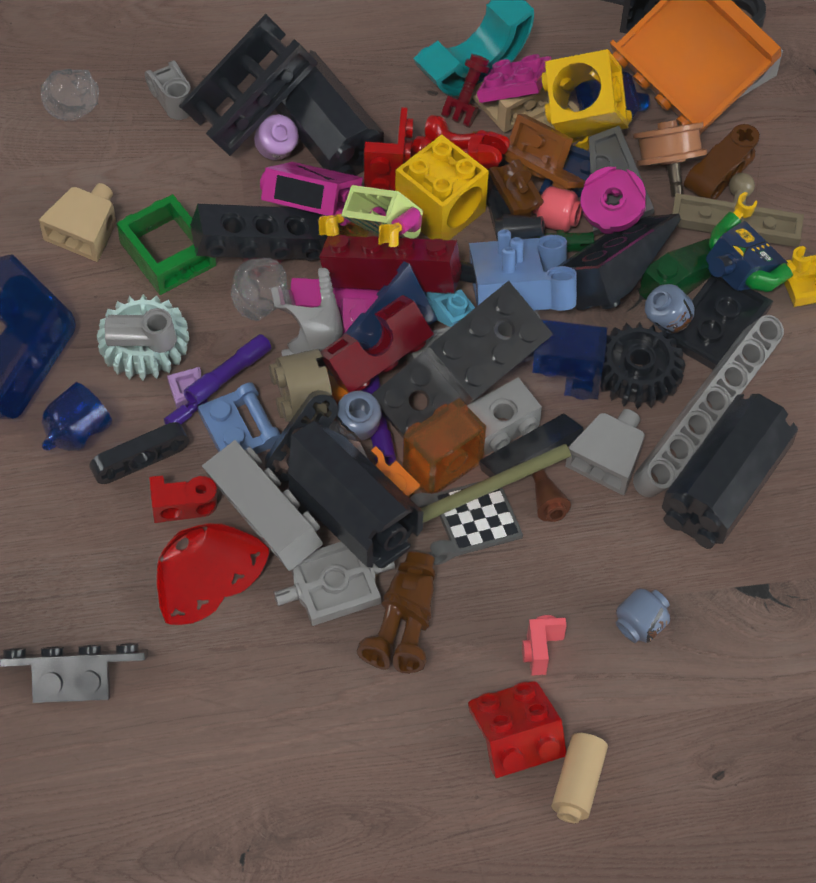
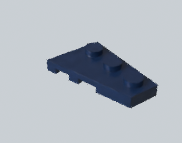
M403 262L396 270L398 274L389 285H384L376 294L378 298L365 313H361L343 334L347 333L358 340L362 349L373 347L381 338L382 327L375 313L401 295L408 297L416 303L428 325L438 320L409 263Z

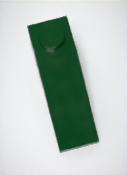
M708 238L667 252L652 263L642 275L639 294L647 299L648 295L655 288L664 284H672L678 286L688 295L708 280L712 275L709 271V264L706 261V257L711 251L709 248L710 239Z

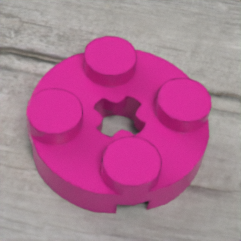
M604 167L592 173L584 183L580 200L583 215L591 225L599 228L605 234L623 231L632 227L645 213L646 190L644 184L634 172L626 169V172L616 169V167ZM612 193L614 196L621 195L622 198L619 200L618 205L613 206L612 204H606L608 201L607 195Z

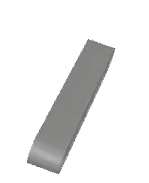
M764 315L742 331L635 472L633 484L640 495L649 498L654 497L672 485L734 398L743 392L781 341L784 335V328L778 318L772 315ZM707 401L710 402V404L712 405V408H710V406L708 405ZM689 425L693 427L695 433L690 430ZM670 448L674 450L677 458L671 454ZM651 472L656 475L658 483L653 480Z

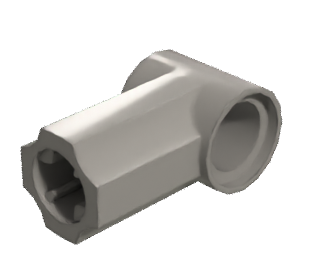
M161 308L150 309L144 315H108L105 319L104 328L107 346H148L152 351L162 353L172 349L177 341L171 315L168 311Z

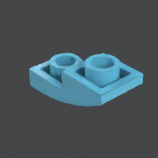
M461 289L455 291V293L424 292L438 321L449 327L454 326L475 308Z

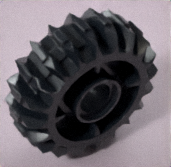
M626 322L622 330L614 327L610 335L604 334L601 344H598L595 349V358H593L592 364L595 371V382L601 383V392L610 391L611 401L621 398L623 407L628 402H634L637 410L641 407L642 403H646L650 408L655 405L656 400L664 404L668 395L673 396L676 393L677 387L682 383L684 376L685 360L682 359V349L676 348V338L667 339L666 330L658 333L655 332L654 324L649 329L643 328L641 322L636 325V328H632Z

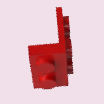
M401 107L398 144L365 142L364 187L395 191L396 169L412 158L413 140H407V138L413 137L414 119L408 118L407 107Z
M521 682L511 688L494 693H485L468 702L469 712L486 739L490 768L495 778L566 756L562 719L537 682Z

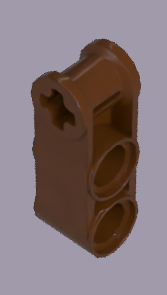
M740 124L734 127L719 144H716L700 163L693 166L684 180V187L699 197L717 200L721 193L729 186L730 179L735 174L742 173L755 159L756 151L754 147L758 144L760 135L758 130L749 124Z

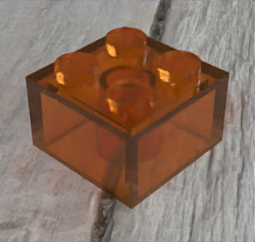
M460 398L449 405H441L431 417L422 423H414L405 432L403 437V468L421 485L419 490L422 493L434 494L441 492L479 466V460L484 455L486 425Z

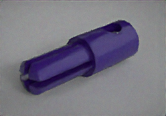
M205 399V400H204L203 402H201L199 405H202V404H204V403H207V402H208L207 399ZM189 402L181 405L164 418V423L178 422L182 425L198 410L199 405L193 406Z

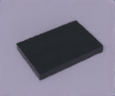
M711 275L692 300L695 311L691 323L678 333H667V339L676 338V348H681L684 354L713 370L742 331L767 314L773 300L753 289L737 291L722 277Z

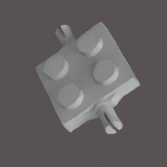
M338 542L315 550L291 570L294 586L274 591V598L278 607L299 600L305 607L312 626L381 604V596L375 583V575L395 569V564L393 561L385 568H378L373 563V568L366 567L342 542Z

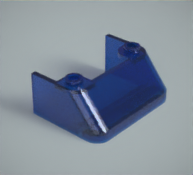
M13 254L0 257V321L6 325L0 335V419L2 420L14 419L23 413L74 334L76 327L72 312Z

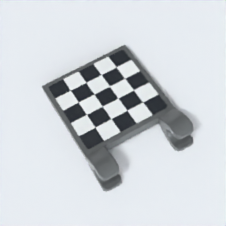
M476 483L434 494H415L411 497V500L419 508H423ZM503 488L440 515L450 541L439 540L433 542L430 546L431 551L429 554L435 558L434 565H440L459 555L522 539L523 533Z

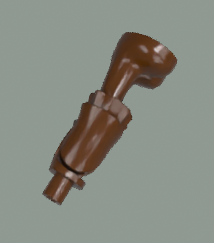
M410 551L407 553L405 562L400 563L398 571L383 597L382 606L385 608V613L377 637H365L359 642L357 655L366 663L379 669H389L400 621L403 619L406 625L401 643L397 646L393 655V666L398 672L408 674L424 669L427 658L424 650L418 645L421 630L426 631L429 628L428 621L431 619L430 607L433 597V581L436 576L433 569L435 558L432 555Z

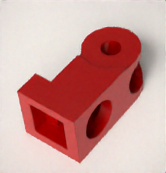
M163 475L149 477L154 523L205 517L211 515L217 508V487L211 478L197 476L189 482L164 484Z

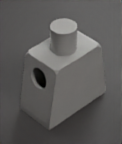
M624 409L618 419L606 413L599 414L570 445L571 457L566 459L565 467L624 496L638 462L645 437L643 431L636 428L640 423L639 415L629 409Z

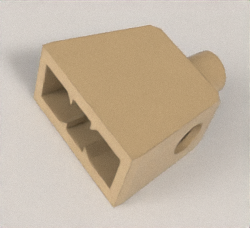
M98 183L91 193L77 187L70 188L39 219L43 239L98 262L116 223L114 206L110 201L113 196L112 190L102 183Z

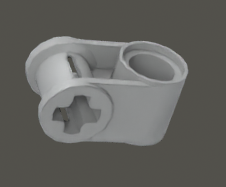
M170 61L168 66L154 72L151 70L145 71V79L149 90L157 98L167 115L175 120L188 118L189 115L179 105L191 93V86L182 74L176 61Z

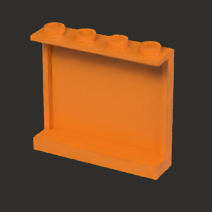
M660 0L617 43L614 40L610 42L614 52L612 55L624 69L628 66L635 73L632 76L633 79L644 90L649 87L656 94L654 99L665 111L671 108L679 116L676 120L680 125L703 122L704 127L699 129L700 135L781 57V47L732 0Z

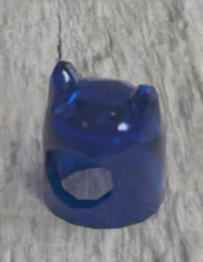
M74 382L48 404L43 411L42 424L46 438L42 443V447L46 451L55 447L67 451H80L85 447L90 436L103 432L112 425V418L105 406L88 388L81 383Z

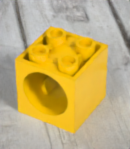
M608 49L545 61L546 72L542 73V84L544 91L548 92L549 103L545 104V114L548 123H551L557 131L571 138L598 134L616 126H620L621 130L629 128L622 67ZM595 80L601 85L600 94L589 108L577 112L568 108V99L575 87L585 81Z
M441 134L396 169L395 191L403 194L423 210L421 232L430 239L451 240L486 211L489 170Z

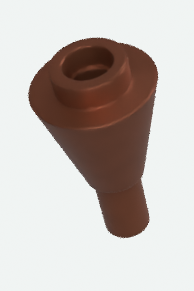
M544 469L531 474L535 482L538 518L550 522L563 519L571 508V502L548 478Z

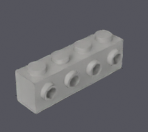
M234 440L204 463L202 467L215 482L216 487L287 570L290 571L323 545L316 533L320 526L308 511L301 515L297 510L301 505L288 489L283 493L279 490L278 487L281 485V482L269 468L263 471L259 467L262 461L249 446L244 450Z

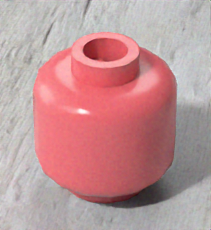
M554 186L546 188L541 195L544 203L539 209L533 210V213L537 214V217L543 216L545 228L555 231L564 230V232H567L572 226L576 227L582 214L578 195L574 191Z

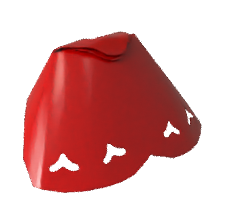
M208 523L179 531L163 549L157 563L156 584L159 607L165 623L170 625L192 624L210 616L217 610L224 597L239 594L255 582L266 565L269 548L257 537L224 524ZM188 538L189 543L186 548L176 549L179 541ZM260 552V555L256 557L255 565H252L251 554ZM235 573L244 575L243 578H238L236 583L232 584ZM197 600H209L207 604H202L201 608L197 610ZM175 609L185 613V615L176 614L171 616Z

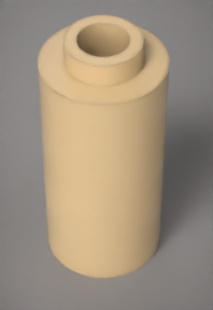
M575 733L571 736L551 805L552 809L557 812L559 819L568 823H579L580 820L589 817L608 749V744L603 739L587 733Z

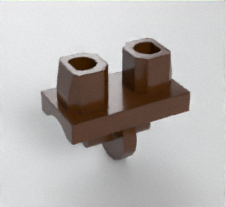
M520 159L513 160L508 165L502 167L494 166L489 169V175L508 206L511 215L532 216L533 210L539 209L544 203L531 180V172L526 166L522 165Z

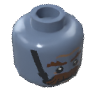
M660 285L646 299L645 313L647 318L661 331L666 330L669 334L678 333L684 330L694 317L695 307L692 300L676 285Z
M352 391L341 398L337 405L338 413L335 418L339 432L347 439L362 441L372 437L378 430L381 420V406L377 399L364 391Z
M641 588L636 589L618 606L616 610L618 618L615 622L616 626L633 643H636L638 640L649 643L669 624L670 615L667 608L670 604L657 590L649 592Z

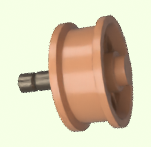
M677 120L657 123V130L634 133L633 139L639 140L641 159L637 161V166L657 163L667 165L669 183L671 184V196H675L676 193L684 194L679 162H684L687 158L708 154L707 149H702L699 129L704 127L703 122L677 126Z

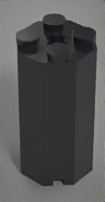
M310 50L309 54L318 64L275 110L278 114L287 116L295 123L298 128L299 139L323 169L356 176L364 172L365 142L384 143V132L317 53Z
M739 394L734 398L665 493L662 509L666 513L663 518L666 525L673 530L684 532L706 549H711L715 544H723L793 445L798 432L794 422L791 426L786 422L785 419L788 413L784 407L761 394H751L748 399H743L744 394Z

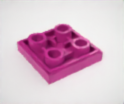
M532 54L517 62H510L509 59L495 62L477 92L479 102L483 103L539 93L543 87L542 73L546 72L545 61L552 60L551 56L540 57L539 54Z

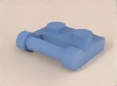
M245 383L235 392L198 406V413L218 452L236 440L244 450L250 446L258 454L271 449L281 435L278 428L273 427L257 398L259 393L253 383ZM246 404L261 433L260 436L252 438L237 407Z

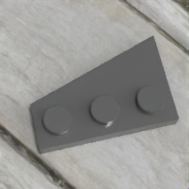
M620 126L589 137L591 174L604 167H616V169L626 172V169H628L642 180ZM647 190L646 209L641 218L654 214V207ZM610 193L607 195L608 201L606 204L618 205L622 196H614ZM593 226L594 236L603 233L599 228Z

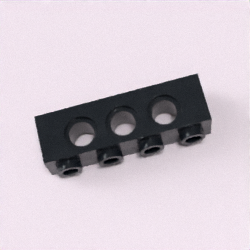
M197 203L190 224L196 256H210L213 258L242 257L245 259L320 260L319 256L328 237L327 235H319L318 220L321 216L326 215L293 207Z

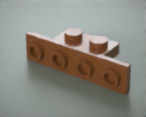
M518 114L509 138L510 146L507 152L503 154L505 155V160L511 163L513 160L520 159L522 165L528 167L532 175L552 180L554 187L570 191L571 188H584L585 180L563 169L573 138L526 114Z

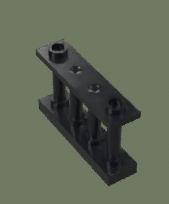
M266 13L179 105L200 126L205 120L212 125L206 134L229 156L241 146L318 64L295 39L288 46L282 43L281 40L286 34ZM272 50L278 57L265 70L259 63ZM251 74L256 80L242 93L237 86ZM229 97L234 104L220 116L215 110Z

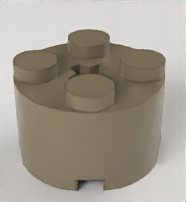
M318 349L278 357L274 364L269 365L273 385L277 384L281 397L276 398L277 410L280 418H284L286 422L291 421L305 399L312 392L323 390L332 395L326 366L319 367L316 358L322 357ZM325 400L322 404L315 402L313 406L316 413L310 420L305 415L303 419L314 421L318 413H327L329 411L326 405L327 401Z

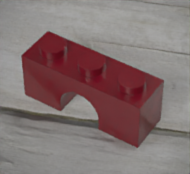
M401 295L375 313L382 327V335L378 343L373 347L362 349L358 340L346 333L320 351L321 358L341 388L348 393L360 391L367 387L371 382L370 379L378 373L393 369L401 357L409 352H416L425 346L426 340L434 334L413 300Z

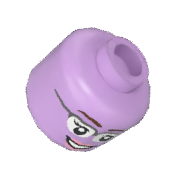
M280 114L271 115L257 128L254 137L255 146L265 158L281 160L287 157L295 148L299 134L298 128L290 118Z

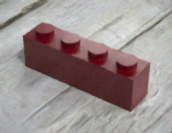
M336 235L327 237L319 256L322 268H327L333 288L380 290L384 285H389L398 274L396 270L403 262H407L410 264L423 292L455 293L462 273L457 240L410 239L403 237L399 238L398 246L389 247V243L378 244L379 237Z

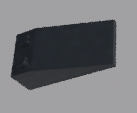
M680 214L643 217L626 230L603 235L558 265L570 267L577 272V302L575 306L577 310H585L592 306H601L602 309H609L621 303L620 299L633 290L681 220Z

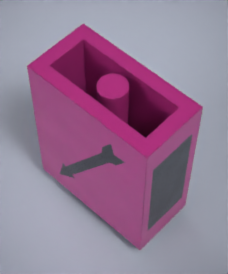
M296 162L265 168V172L260 179L261 200L327 216L335 215L337 210L344 207L351 186H362L363 177Z

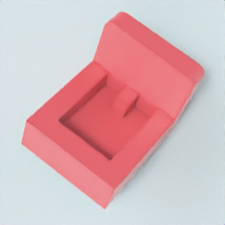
M543 615L536 619H529L527 640H522V655L524 663L530 662L531 676L546 675L549 661L547 641L564 639L567 627L566 618Z

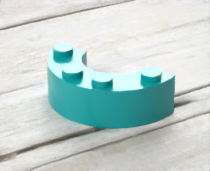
M491 0L486 4V14L482 23L466 41L455 47L446 48L437 40L429 47L423 48L413 58L414 62L443 93L459 96L469 71V67L464 64L467 58L470 59L472 53L489 60L487 65L490 67L487 74L481 72L477 84L484 81V78L489 74L495 62L509 59L512 62L516 58L531 32L534 22V8L525 0Z

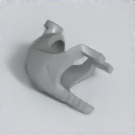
M327 268L318 269L322 299L318 307L297 306L291 290L282 291L281 287L271 288L274 307L291 314L300 326L298 336L287 344L288 349L282 350V356L313 349L322 351L342 337V321ZM316 358V361L323 360L322 358Z

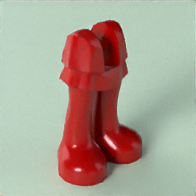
M430 115L425 123V137L417 136L413 141L412 157L442 134L483 167L490 169L494 166L498 167L502 161V155L507 152L510 146V140L502 134L492 131L486 132L484 130L469 134L452 133L449 131L447 122L443 117Z

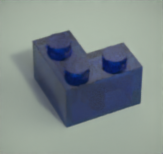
M542 320L553 335L535 349L532 373H539L548 377L564 376L566 377L564 396H572L580 400H598L608 328Z

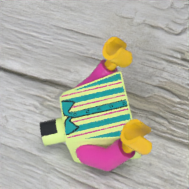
M352 185L344 207L337 210L335 215L321 216L319 218V235H339L338 223L345 226L353 222L379 236L378 244L389 243V247H396L399 244V238L416 239L419 236L423 210L398 191Z

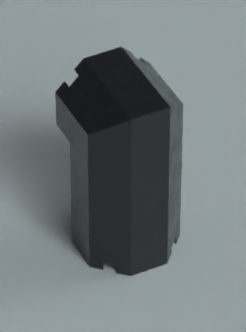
M312 421L291 435L288 469L289 491L301 505L297 510L301 514L308 511L315 521L318 518L366 567L373 568L374 563L378 568H385L405 554L411 546L407 539L412 532L418 536L423 529L424 512L345 436L316 421Z

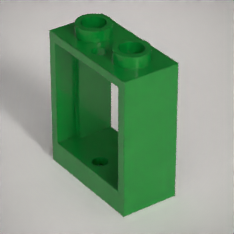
M173 194L162 200L155 201L150 206L135 214H130L116 223L120 244L159 295L216 266V258L196 256L194 243L188 248L157 263L138 239L152 230L175 220L193 243L190 226L192 217Z

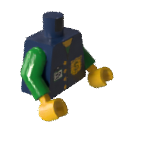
M744 192L738 197L735 211L733 213L729 211L713 228L709 240L711 251L707 255L706 261L709 264V271L713 276L722 277L737 291L754 289L769 292L793 277L794 271L799 273L807 272L810 269L813 256L801 259L805 254L806 247L799 246L794 249L792 260L788 263L746 221L741 222L740 218L752 216L757 206V200L752 206H745L743 204L748 194Z

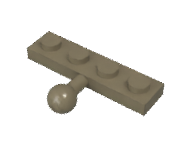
M743 172L735 174L730 179L729 189L734 195L733 202L676 193L672 214L679 213L681 218L676 227L711 233L713 228L729 211L732 213L735 211V205L740 194L747 192V197L752 194L755 188L754 179L749 174ZM745 199L744 202H743V204H744L745 206H751V205H746V199ZM756 206L752 216L740 218L741 222L746 221L768 243L799 247L804 214Z

